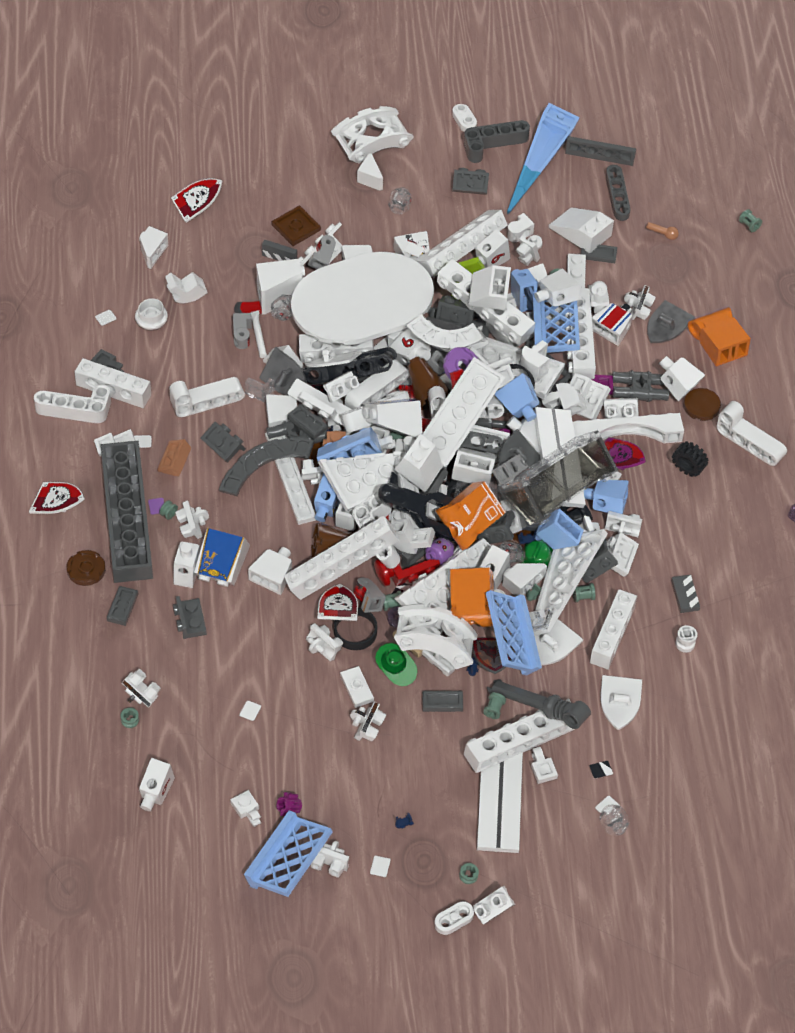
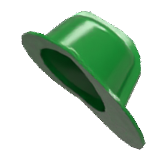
M535 539V541L526 544L520 561L521 563H544L548 569L553 549L543 540L536 541Z
M386 643L380 646L375 656L376 663L389 680L399 686H408L413 683L418 671L417 665L406 651H402L398 644Z

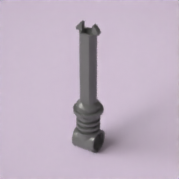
M501 679L494 680L492 688L487 687L489 694L492 692L499 693L507 699L542 710L548 719L557 718L562 720L572 729H578L591 715L590 708L582 701L572 703L562 700L556 694L545 697L504 683Z

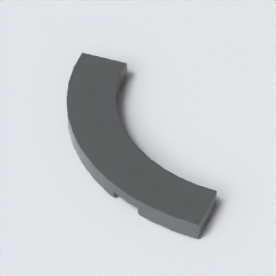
M300 437L274 439L252 448L241 456L233 467L229 469L222 480L219 492L238 497L245 481L263 465L287 457L309 459L314 440Z

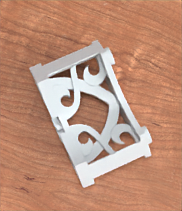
M379 106V109L375 110L368 108L359 111L357 116L351 119L349 117L344 119L331 130L347 153L349 160L356 163H361L368 154H373L385 148H404L414 138L412 134L407 132L397 117L399 114L397 109L387 106ZM368 125L384 128L378 137L363 135ZM356 142L355 150L352 151L350 147Z
M421 314L407 324L408 328L418 338L444 352H449L456 347H466L468 349L473 347L475 350H479L489 344L481 329H478L474 323L461 329L445 330L434 326L430 320H426Z
M424 604L407 605L398 608L399 621L394 638L402 651L419 649L434 652L447 659L455 669L473 664V659L471 658L473 640H477L478 634L462 617L459 619L452 615V611L438 606L435 608L424 607ZM427 628H439L449 637L431 633Z

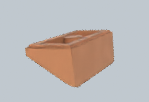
M185 439L169 441L158 466V472L180 476L191 450L190 445Z

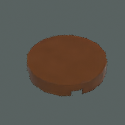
M707 388L693 389L687 393L684 399L686 413L691 418H698L700 421L712 420L718 415L721 408L719 396Z
M91 550L77 552L76 555H72L66 564L67 575L70 580L82 586L98 583L106 572L104 559H102L100 554Z

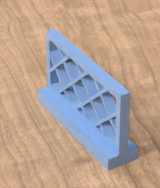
M533 292L535 345L542 340L546 343L553 340L557 344L555 346H548L547 353L580 350L577 301L572 302L569 306L566 304L560 305L564 310L558 313L555 311L558 306L549 307L545 305V302H548L547 300L538 303L534 296L535 292ZM568 312L573 314L570 319L564 316ZM550 313L556 316L551 321L546 318ZM559 319L565 322L561 326L555 324ZM569 325L574 327L571 332L565 330ZM550 327L556 329L552 334L547 332ZM559 333L566 335L562 340L556 337ZM571 338L576 344L568 345L565 342Z
M491 590L486 592L502 666L521 670L522 675H529L541 669L542 666L525 596L520 594L513 597Z
M288 811L244 873L250 887L255 889L262 887L289 897L333 833L331 828L299 818L295 812ZM301 826L307 827V831L296 834ZM318 832L323 833V835L320 838L313 840V834ZM309 836V842L299 845V839ZM295 841L296 847L285 850L289 843ZM312 847L309 854L302 856V850ZM298 852V858L288 861V855ZM284 857L285 863L274 866L278 859ZM301 863L298 870L290 871L291 866ZM287 868L288 874L280 877L276 876L277 871ZM273 873L274 879L266 882L263 881L267 875ZM290 880L285 889L279 887L278 883Z

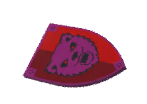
M611 437L607 438L593 456L609 467L620 470L635 467L646 462L642 450L637 445Z

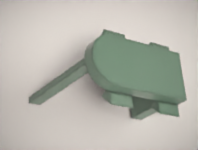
M534 584L532 591L529 589L526 593L528 601L535 600L540 594L541 587L537 584Z

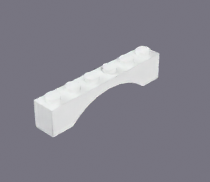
M680 413L651 414L648 416L624 418L614 417L611 419L587 421L577 420L573 422L576 447L581 450H590L608 437L635 434L650 437L662 443L682 442L684 434Z

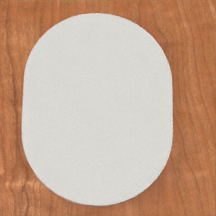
M391 252L365 253L321 267L304 277L292 294L291 310L295 323L308 336L311 335L318 338L319 341L328 344H360L408 328L407 324L429 311L434 296V286L428 271L412 258Z

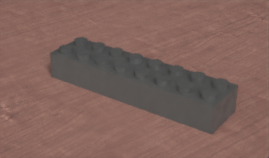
M139 440L101 444L114 583L153 579Z

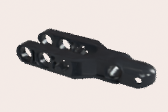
M386 347L362 352L350 363L324 367H303L301 369L304 372L307 384L331 381L348 371H352L353 376L361 377L388 371L393 364V360L384 353L391 352L393 360H396L397 353L393 348ZM311 370H316L319 373V377H314L311 374Z
M392 483L380 486L378 497L382 503L411 515L419 529L432 527L435 531V536L445 538L451 543L458 545L446 525L428 518L425 514L427 502L442 507L449 504L454 498L439 491L422 495Z

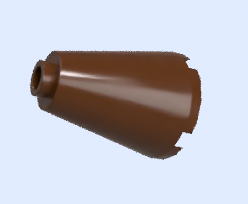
M418 356L409 361L408 371L415 400H420L421 410L429 408L428 391L434 386L442 387L446 398L451 391L424 358L420 359Z
M316 523L312 535L314 542L311 545V559L352 534L324 523Z

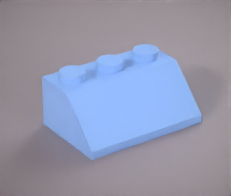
M369 427L363 428L353 435L344 436L336 442L325 444L324 447L318 449L317 460H332L340 457L351 458L358 455L382 453L377 434Z

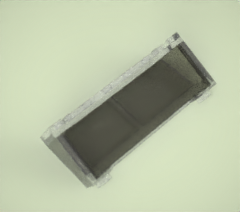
M596 430L574 437L519 473L513 479L499 486L498 489L503 497L530 525L537 523L543 525L549 521L553 511L597 481L602 480L606 482L612 479V474L617 472L618 469L599 431Z

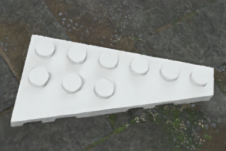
M488 337L486 338L489 344L476 350L488 363L508 356L512 361L510 364L520 365L521 348ZM549 358L547 374L537 382L535 381L534 390L539 398L545 400L563 372L565 363ZM512 369L515 378L522 374L520 369Z
M396 451L388 454L358 455L351 458L340 457L332 460L321 459L318 461V464L347 512L361 504L371 495L378 493L382 484L390 482L392 472L397 475V471L394 470L396 458L398 456L403 457L406 452Z
M605 529L582 533L579 545L553 549L534 613L536 619H533L531 623L534 636L550 633L608 533ZM544 610L546 617L541 618L539 611Z
M484 538L479 539L394 599L401 606L424 604V607L435 608L438 606L450 611L452 608L450 569L480 568L491 545ZM436 627L427 628L431 633L438 635L443 631Z

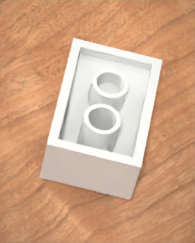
M570 208L549 224V228L580 248H584L586 252L591 253L599 244L601 245L612 236L614 220L598 211Z

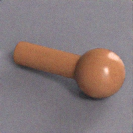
M648 222L646 225V229L664 234L670 240L676 239L679 235L678 229L673 226L665 228Z

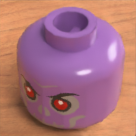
M445 538L434 540L431 547L425 549L426 559L439 560L440 565H443L454 554L453 544Z

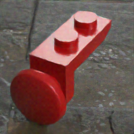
M379 559L374 562L376 575L385 587L390 586V578H392L395 586L408 581L412 583L418 580L419 575L424 573L429 575L440 565L439 560L429 559L402 570L400 564L395 568L389 569Z

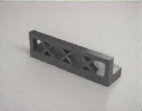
M568 136L565 154L633 166L636 148Z

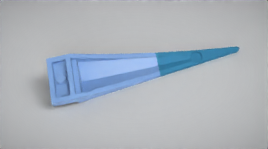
M548 103L537 127L507 214L512 211L567 141L568 136H571L580 117Z

